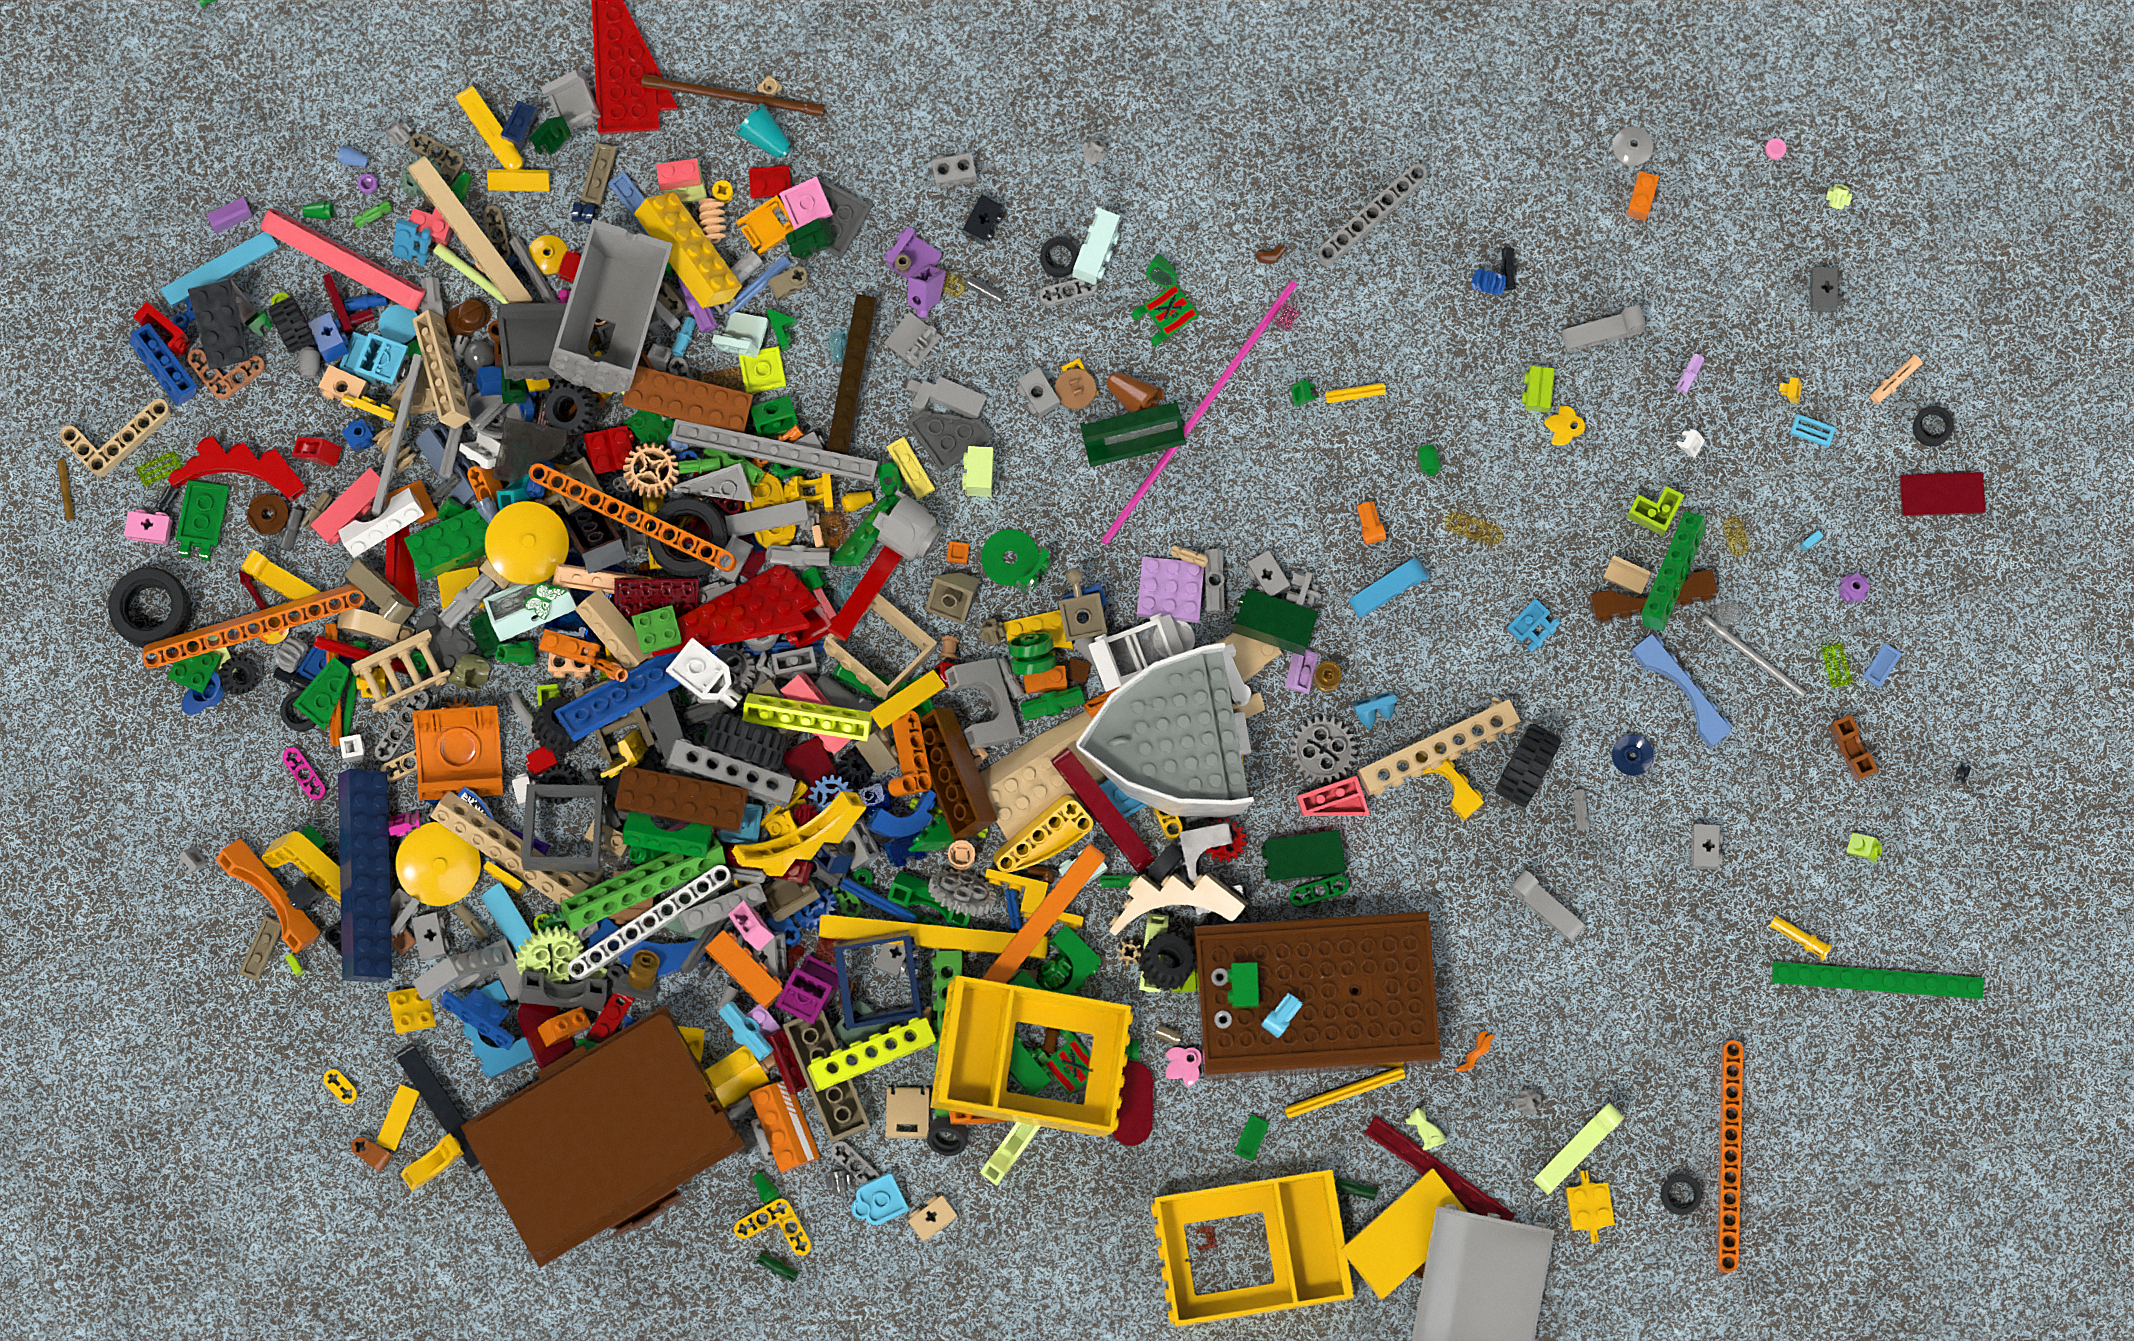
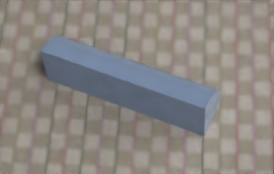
M442 423L428 427L415 441L438 475L449 435ZM458 447L452 473H458L461 477V482L455 485V488L450 492L458 503L466 506L476 500L477 497L468 479V470L472 466L463 453L459 451Z

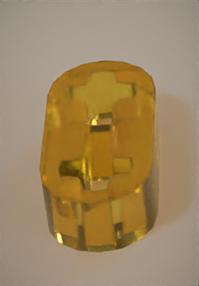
M946 271L942 292L952 298L961 297L964 293L963 282ZM948 283L953 286L959 284L960 291L951 292L952 288Z
M1732 517L1724 523L1723 531L1730 553L1735 557H1741L1748 551V541L1742 522L1738 518ZM1732 522L1734 525H1738V528L1735 530V536L1733 530L1728 529ZM1735 539H1738L1739 545L1744 546L1741 552L1733 548L1736 545Z

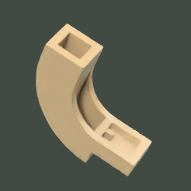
M359 609L341 612L337 623V628L349 633L374 637L393 645L412 637L415 629L405 625L392 623L381 615Z

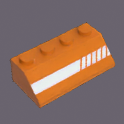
M784 1081L749 1092L781 1174L821 1158L796 1094L789 1095Z

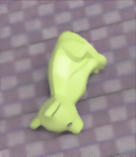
M1424 1106L1420 1109L1416 1108L1410 1113L1406 1123L1417 1126L1418 1133L1424 1141L1423 1150L1447 1142L1442 1131L1436 1125L1426 1120Z

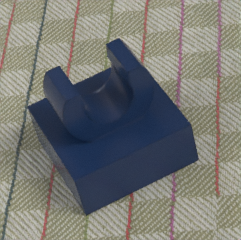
M510 255L506 264L514 274L516 271L525 273V269L519 264L518 259Z

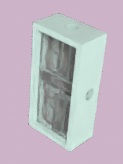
M554 576L544 582L549 586H553ZM516 584L484 598L492 627L500 642L575 610L577 606L570 587H564L567 592L550 602V610L546 620L537 616L534 610H527L524 605L525 599L533 596L532 591L537 584Z

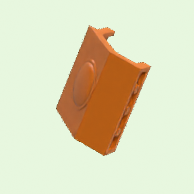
M464 706L454 709L441 708L438 710L420 709L412 711L419 801L442 799L448 791L458 796L464 786L476 792L479 797L503 795L497 706Z

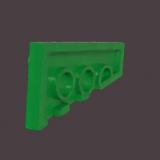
M884 496L829 561L834 566H859L880 533V530L872 525L878 513L882 511L890 515L900 500L896 496Z

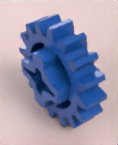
M819 887L817 892L820 898L793 913L796 922L802 928L807 927L811 931L815 927L819 931L820 915H838L836 909L839 908L834 894H831L829 889L824 891L822 887Z

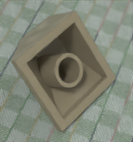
M961 572L935 576L925 611L964 625L980 579Z

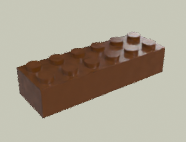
M952 707L935 708L920 719L932 787L953 839H969L998 819Z
M623 766L614 807L617 811L650 815L653 818L685 824L692 822L712 826V829L741 834L749 791L739 787Z

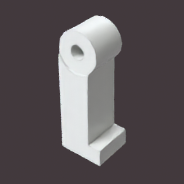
M1232 643L1227 645L1222 651L1228 686L1235 704L1244 706L1250 701L1251 690L1243 683L1232 658L1236 656V649Z

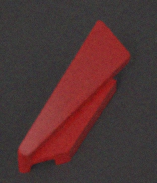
M409 525L386 538L385 579L415 607H419L414 562L404 541L405 537L410 536Z

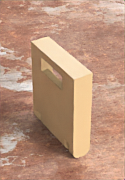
M887 1087L886 1138L927 1139L929 1130V1087H925V1095H921V1087H895V1094H891V1087ZM897 1125H918V1132H897Z

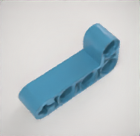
M1413 558L1350 598L1348 602L1360 619L1410 587L1418 586L1420 581L1423 580L1425 582L1431 576L1419 558Z

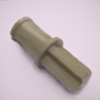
M323 491L313 506H309L311 509L300 524L305 527L310 520L306 528L311 531L312 527L310 525L325 511L333 497Z
M464 903L454 910V913L465 924L464 927L466 929L469 928L479 941H484L489 936L488 931L478 921V916H474Z

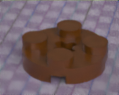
M261 494L250 502L247 521L254 531L263 536L275 535L285 528L289 518V510L286 503L280 497ZM265 510L273 511L271 519H263Z

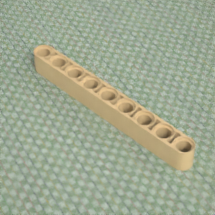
M423 156L408 166L407 169L506 302L508 304L531 303L533 300L530 294L429 160Z

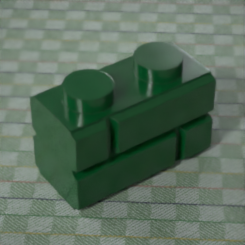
M817 218L785 234L791 255L801 258V260L811 258L813 256L812 253L817 250H827L829 244L835 242L829 222L823 218Z

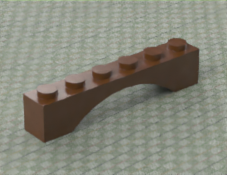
M1713 569L1692 573L1684 582L1675 605L1681 604V607L1693 605V601L1701 600V603L1713 601V597H1716L1718 594ZM1613 590L1592 593L1589 596L1594 622L1600 621V623L1611 622L1614 617L1620 616V619H1627L1632 617L1634 613L1640 612L1641 614L1647 598H1632Z

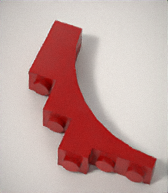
M213 436L200 440L196 447L200 455L191 457L183 468L175 469L167 479L173 488L178 489L185 485L188 480L192 481L206 475L239 473L267 482L279 490L291 503L308 491L275 448L272 451L267 450L261 455V459L257 460L244 442L235 444L230 448V452L226 454Z

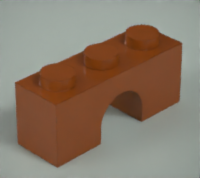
M1852 714L1832 722L1829 729L1855 783L1875 775L1879 770L1871 753H1867L1859 738L1860 731Z

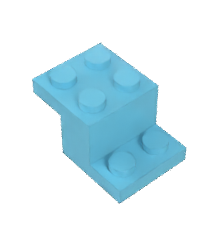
M353 332L347 347L349 354L343 356L339 369L376 385L381 381L394 386L409 348L406 345L370 332L368 337Z

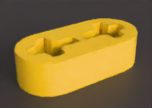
M332 1069L324 1074L323 1081L325 1085L341 1102L352 1104L357 1100L358 1091L342 1073ZM331 1074L333 1076L338 1074L337 1081L340 1083L339 1086L334 1083L329 1084V1076ZM343 1087L347 1091H350L352 1089L353 1092L351 1093V1095L353 1097L351 1099H343L345 1095L341 1091Z

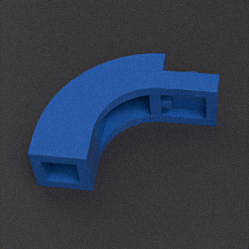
M489 366L477 369L476 384L481 397L501 395V367ZM527 383L526 403L516 404L523 422L531 423L533 414L536 413L535 400L537 392H529Z
M931 790L924 791L913 811L904 818L895 817L881 808L875 809L865 828L880 836L890 838L914 834L923 829L933 818L932 815L927 813V810L930 811L936 802L934 800L936 793Z

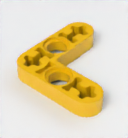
M784 1199L773 1201L739 1220L734 1226V1232L738 1238L748 1239L778 1222L795 1254L804 1256L811 1250V1243L792 1207ZM778 1203L786 1204V1213L781 1214L778 1212L774 1214L777 1218L772 1220V1216L767 1209L771 1207L773 1212L778 1208ZM760 1213L768 1215L769 1219L765 1225H759L756 1221ZM752 1218L753 1223L758 1229L754 1231L753 1227L747 1230V1235L739 1234V1225L747 1226L751 1224L748 1220ZM790 1221L795 1222L798 1226L796 1232L792 1234L785 1230L786 1224ZM800 1232L803 1234V1236H799L801 1242H807L804 1252L796 1250L795 1247L798 1246L796 1239L792 1242L790 1240L791 1237L797 1236Z

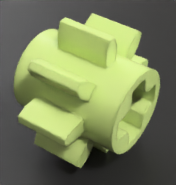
M1835 184L1834 188L1829 187L1826 200H1830L1829 205L1831 207L1843 209L1844 205L1849 206L1852 193H1849L1850 189L1847 186Z

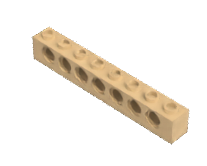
M1508 699L1360 769L1357 774L1368 796L1372 794L1378 796L1386 792L1385 788L1391 785L1394 788L1405 783L1404 779L1410 776L1412 779L1424 774L1423 770L1431 768V770L1443 765L1442 761L1449 759L1453 761L1461 756V752L1466 750L1472 752L1480 747L1479 744L1485 741L1491 743L1499 738L1498 735L1504 732L1507 735L1516 731L1521 721ZM1491 720H1500L1501 727L1496 728L1492 726ZM1480 728L1483 735L1475 736L1472 733V729ZM1456 736L1463 738L1464 744H1455L1453 738ZM1437 745L1443 746L1445 753L1438 754L1434 747ZM1423 754L1427 761L1424 763L1418 762L1416 755ZM1397 764H1406L1408 770L1405 772L1399 771ZM1386 772L1389 775V779L1386 781L1379 779L1378 773Z
M448 791L439 801L430 816L559 905H561V901L585 891L588 887V884L568 871L523 870L521 863L523 840L451 791ZM533 848V857H546Z

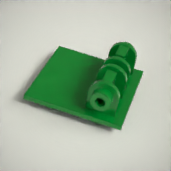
M639 410L627 419L624 424L643 444L652 445L654 442L659 448L660 445L668 440L669 435L673 431L675 420L665 419L663 421L661 415Z
M190 642L187 643L189 647L196 646ZM207 652L174 662L167 678L181 686L184 685L203 694L221 656L213 652Z

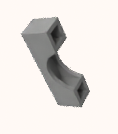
M753 883L681 912L678 918L685 935L687 936L729 917L728 914L743 900L753 909L764 905L767 900L760 883Z

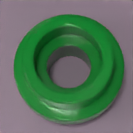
M858 869L853 873L852 881L865 888H869L873 882V877L868 870ZM861 875L866 877V881L863 883L858 881Z

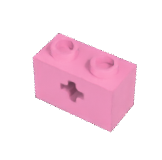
M135 509V512L128 511L124 536L128 540L169 545L173 521L166 513L155 512V515L147 514V511ZM149 523H151L153 527H149L147 530L145 526H149Z
M744 900L728 914L744 939L758 951L774 937L758 912Z

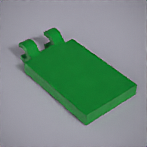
M188 480L176 540L181 542L179 554H181L182 558H190L191 547L201 548L199 555L201 560L210 561L211 548L218 547L229 495V486Z

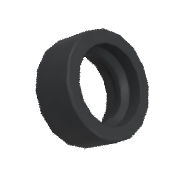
M1065 237L1049 239L1044 243L1040 251L1042 269L1052 277L1063 278L1073 273L1079 255L1077 246ZM1055 246L1067 248L1071 253L1069 265L1062 269L1052 267L1047 259L1050 249Z
M1928 406L1922 409L1915 417L1912 425L1913 434L1923 445L1929 447L1939 446L1945 443L1951 436L1954 429L1953 418L1942 407ZM1937 415L1943 419L1945 430L1941 436L1931 438L1923 433L1921 423L1926 416Z
M295 691L288 694L280 706V716L283 722L290 729L297 732L309 731L317 725L311 719L305 723H296L289 717L290 705L304 691Z
M1173 843L1169 844L1153 863L1148 874L1161 884L1184 856L1183 851Z
M949 1116L939 1117L930 1123L926 1140L928 1146L934 1152L944 1156H955L962 1153L965 1149L969 1132L965 1124H951ZM949 1132L954 1134L958 1140H944L936 1133Z
M1677 1174L1667 1179L1663 1184L1660 1192L1661 1201L1670 1213L1687 1215L1695 1211L1700 1205L1702 1188L1692 1176ZM1677 1182L1687 1183L1694 1192L1693 1201L1686 1207L1675 1206L1669 1198L1670 1188Z

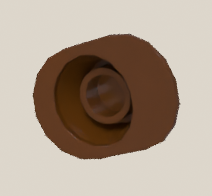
M473 298L462 302L452 308L444 318L448 334L454 338L457 335H462V338L473 334L488 324L491 319V310L488 304L481 299Z

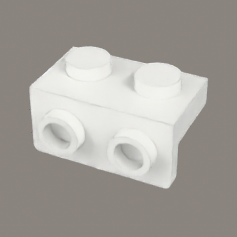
M478 432L476 441L461 443L459 451L465 454L468 459L478 462L482 468L491 469L492 467L504 466L509 448L499 440L484 436Z

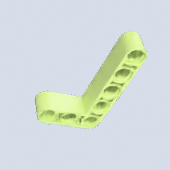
M1610 1103L1605 1105L1533 1181L1549 1195L1625 1117Z

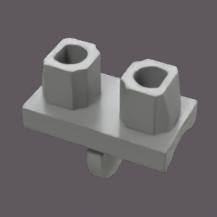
M1307 572L1306 575L1294 573L1291 585L1300 587L1301 591L1300 594L1288 591L1285 601L1303 606L1306 596L1308 597L1306 604L1312 606L1314 600H1321L1322 595L1317 593L1318 585L1313 584L1311 590H1308L1313 573Z

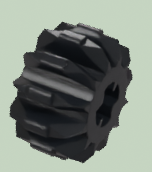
M853 751L843 754L836 765L839 768L837 774L843 776L842 781L847 780L849 782L848 786H851L853 783L856 787L860 786L861 783H866L868 777L872 774V770L869 769L871 766L864 757H861L860 751L856 754Z

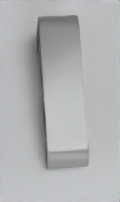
M1635 305L1624 309L1619 315L1570 327L1561 333L1567 352H1573L1639 334L1644 331L1646 323L1641 306Z
M1524 870L1511 885L1509 891L1562 937L1572 943L1585 928V925L1538 885L1539 881L1531 873Z

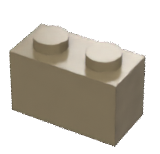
M878 724L871 726L867 741L855 740L854 744L877 775L899 764L896 744H893L886 729H881Z

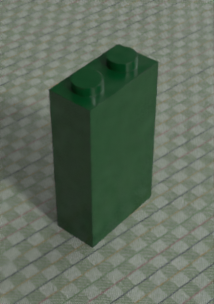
M1247 588L1246 594H1241L1237 605L1241 607L1239 613H1234L1231 624L1235 625L1233 633L1304 656L1319 612Z
M1340 830L1265 840L1264 846H1261L1262 859L1267 860V867H1264L1265 879H1269L1270 884L1340 875L1346 872Z

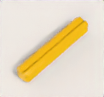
M1384 383L1332 390L1325 393L1327 403L1384 395L1386 394V386Z
M800 780L794 786L786 808L776 805L760 822L761 827L768 831L765 824L771 821L770 817L778 813L783 814L789 810L808 790V785Z

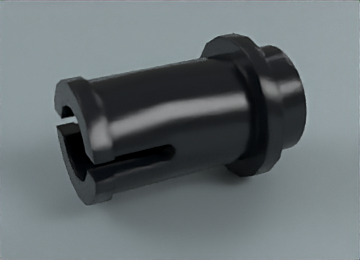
M167 485L160 499L156 500L155 508L163 513H166L167 510L170 511V505L179 493L178 490Z

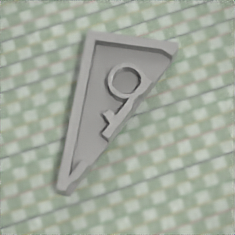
M742 463L673 486V490L678 492L748 502L754 501Z

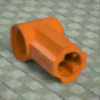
M1374 502L1358 505L1356 508L1362 525L1361 532L1365 545L1386 540L1385 530L1382 522L1379 521Z

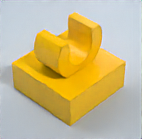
M1790 377L1789 384L1780 383L1779 392H1781V395H1786L1791 403L1799 404L1802 383L1799 378Z

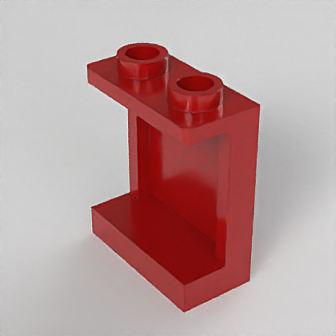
M146 301L133 316L140 327L147 323H150L151 326L154 323L173 337L167 344L173 354L177 357L180 354H185L190 347L191 341L179 327Z
M820 587L813 590L817 606L803 613L810 623V628L785 634L790 645L795 644L797 649H802L830 634L827 632L828 628L837 616Z

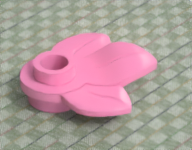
M1173 1047L1168 1050L1165 1055L1171 1062L1166 1068V1078H1183L1187 1087L1195 1084L1200 1076L1198 1066L1202 1062L1201 1052L1196 1048L1183 1049L1181 1047ZM1190 1054L1194 1056L1193 1062H1189L1188 1056Z

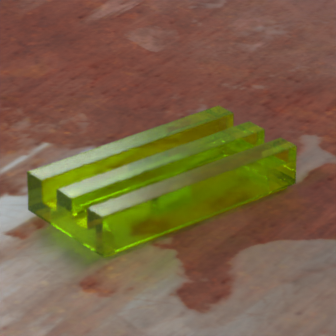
M171 451L136 467L143 486L147 487L169 477L171 472L182 467L175 452ZM167 459H173V461H170L162 466H159L149 472H146L144 474L142 473L143 470H146ZM173 465H176V467L171 468V469H169V470H167V471H165V472H163V473H161V474H158V475H156V476H154V477H152V478H150V479H147V480L145 479V478H147V477H149V476H152V475H154V474H156V473H158V472H160V471H163V470H165V469H167V468H169V467H171V466H173Z
M1842 643L1821 648L1831 689L1852 684ZM1835 649H1838L1839 657L1846 678L1845 681L1842 680V676L1834 651ZM1827 651H1830L1831 659L1838 680L1837 683L1834 679Z

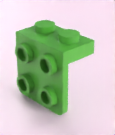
M672 605L632 616L639 647L643 654L681 644L682 640Z

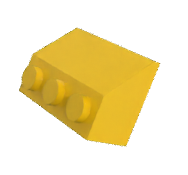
M746 1045L705 1070L717 1090V1097L725 1110L728 1109L727 1106H732L744 1097L750 1096L749 1092L770 1083Z

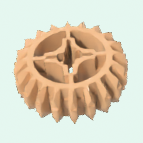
M654 442L651 448H648L647 443H644V449L636 446L637 453L630 451L629 455L631 458L626 457L625 462L627 465L623 466V470L626 471L624 478L628 479L626 482L627 486L633 485V492L639 489V496L646 492L647 498L651 497V493H654L655 497L658 498L660 491L663 495H666V488L672 490V483H677L675 476L679 475V470H677L678 462H674L676 456H669L671 453L670 449L663 451V445L656 448ZM649 457H657L659 460L653 461ZM641 460L643 468L635 475L634 467ZM667 466L669 472L666 478L661 481L659 473ZM648 467H649L651 470H654V469H655V474L652 473L651 471H648ZM650 480L654 484H646L643 481Z

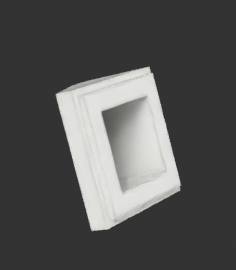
M653 343L647 358L655 370L666 371L671 356V348Z

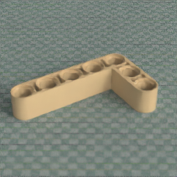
M155 399L98 451L74 426L69 425L62 428L60 438L95 476L104 477L170 418L171 408L163 399ZM159 407H165V411L162 414H156V410ZM143 421H150L148 427L141 428V423ZM70 433H76L72 441H67V436ZM134 434V439L131 442H125L127 435ZM88 447L90 449L88 454L81 455L83 448ZM113 448H119L117 455L110 456V451ZM103 462L101 469L94 470L96 463Z

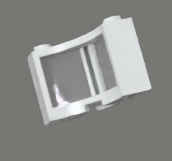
M1161 613L1149 617L1150 622L1107 637L1106 634L1095 638L1096 642L1088 645L1106 692L1121 687L1154 662L1185 652L1170 614L1163 617Z

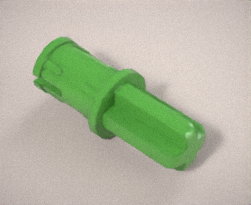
M718 457L678 462V470L680 474L694 472L702 474L703 471L720 470V461Z

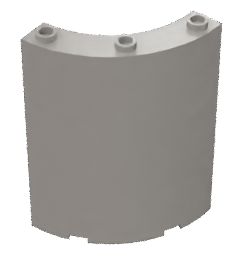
M1446 1204L1445 1208L1437 1206L1411 1341H1534L1555 1230L1547 1229V1224L1534 1222V1226L1501 1220V1215L1488 1213L1486 1217L1459 1211V1206Z

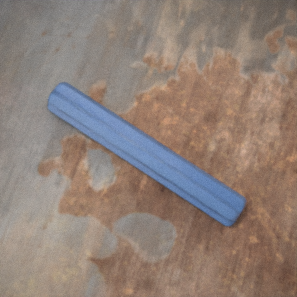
M785 256L780 257L734 298L737 304L726 312L729 315L737 312L766 287L772 277L782 273L790 265V261Z

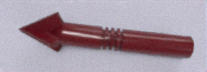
M239 569L240 583L245 585L260 611L268 609L265 601L252 583V577Z

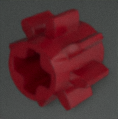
M799 804V809H794L793 819L798 820L797 826H803L819 815V812L815 811V806L809 804Z

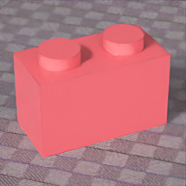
M697 158L656 164L661 191L701 185Z

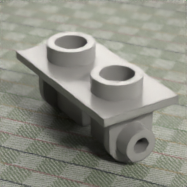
M634 513V516L629 515V523H634L637 520V513ZM623 524L628 538H625L626 550L633 556H636L635 551L638 554L646 553V535L638 534L637 530Z

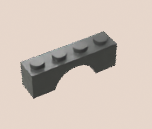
M523 971L518 984V1002L575 1009L583 1007L584 1010L602 1011L607 995V980L585 978L576 984L562 985L551 982L544 973Z

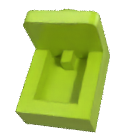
M1852 832L1846 852L1849 855L1866 858L1876 863L1882 853V843L1875 837Z

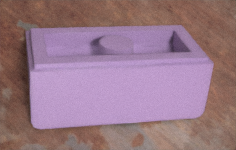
M1306 650L1304 656L1293 653L1285 688L1309 694L1319 654Z

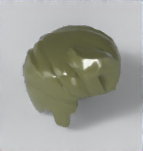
M464 654L455 664L454 671L448 680L451 684H455L456 687L461 689L481 690L478 686L487 683L491 665L481 656Z

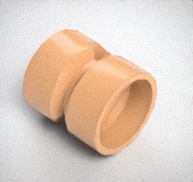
M964 840L952 843L948 850L949 863L956 870L964 871L971 868L975 862V850L972 844Z

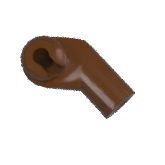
M1278 244L1273 251L1258 250L1255 257L1262 264H1274L1285 253L1286 249L1281 244Z
M1035 865L1028 867L1027 875L1042 877L1043 882L1048 884L1054 882V871Z

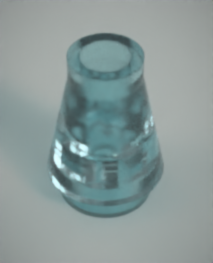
M829 333L827 341L832 363H843L848 339L845 333Z

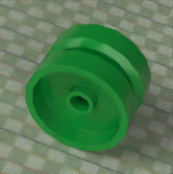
M1035 632L1023 634L1009 640V654L1013 656L1011 659L1012 672L1019 675H1032L1043 673L1056 667V653L1051 651L1054 648L1053 635Z

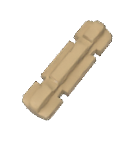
M1174 545L1170 551L1173 557L1181 558V560L1193 564L1197 563L1201 567H1205L1209 561L1206 555L1181 548L1178 545Z

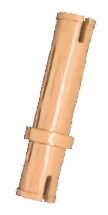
M1913 355L1893 375L1882 381V385L1870 394L1871 400L1879 405L1890 393L1893 394L1896 388L1923 364L1921 359L1917 355Z

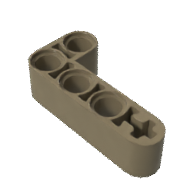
M357 557L344 573L355 586L381 608L379 613L386 620L392 623L403 624L415 609V606L363 559Z

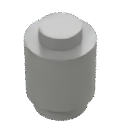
M305 347L303 351L299 352V372L302 378H317L320 372V352L316 351L314 347Z

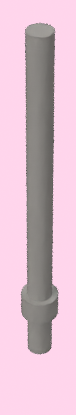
M1708 615L1703 620V623L1715 631V635L1719 638L1723 637L1799 697L1803 698L1807 691L1732 635L1723 624L1719 625Z

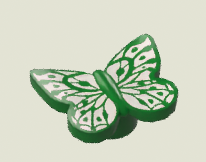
M540 582L533 589V596L525 599L524 605L527 610H534L537 616L546 620L550 610V602L565 594L567 590L564 587L549 586L545 582Z

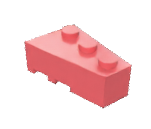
M1352 776L1295 796L1301 816H1370L1357 776Z

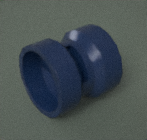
M574 202L572 222L584 221L586 224L591 225L592 220L595 218L596 205H583L581 202Z

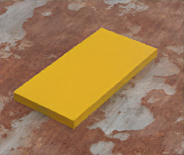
M1430 1169L1340 1249L1380 1300L1384 1299L1427 1260L1436 1207L1445 1208L1446 1204L1459 1206V1211L1467 1212L1434 1169Z

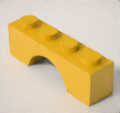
M1435 746V751L1440 754V748ZM1423 754L1416 755L1418 762L1424 763L1427 761ZM1449 759L1442 761L1443 765L1431 770V768L1423 770L1424 774L1437 773L1448 779L1453 788V800L1450 807L1463 822L1483 805L1482 794L1477 789L1473 790L1468 785V779L1462 773L1458 774L1454 770L1455 765Z

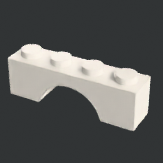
M407 488L391 498L388 508L378 518L369 522L355 520L338 530L343 545L354 558L422 517L424 512L419 500L410 488Z

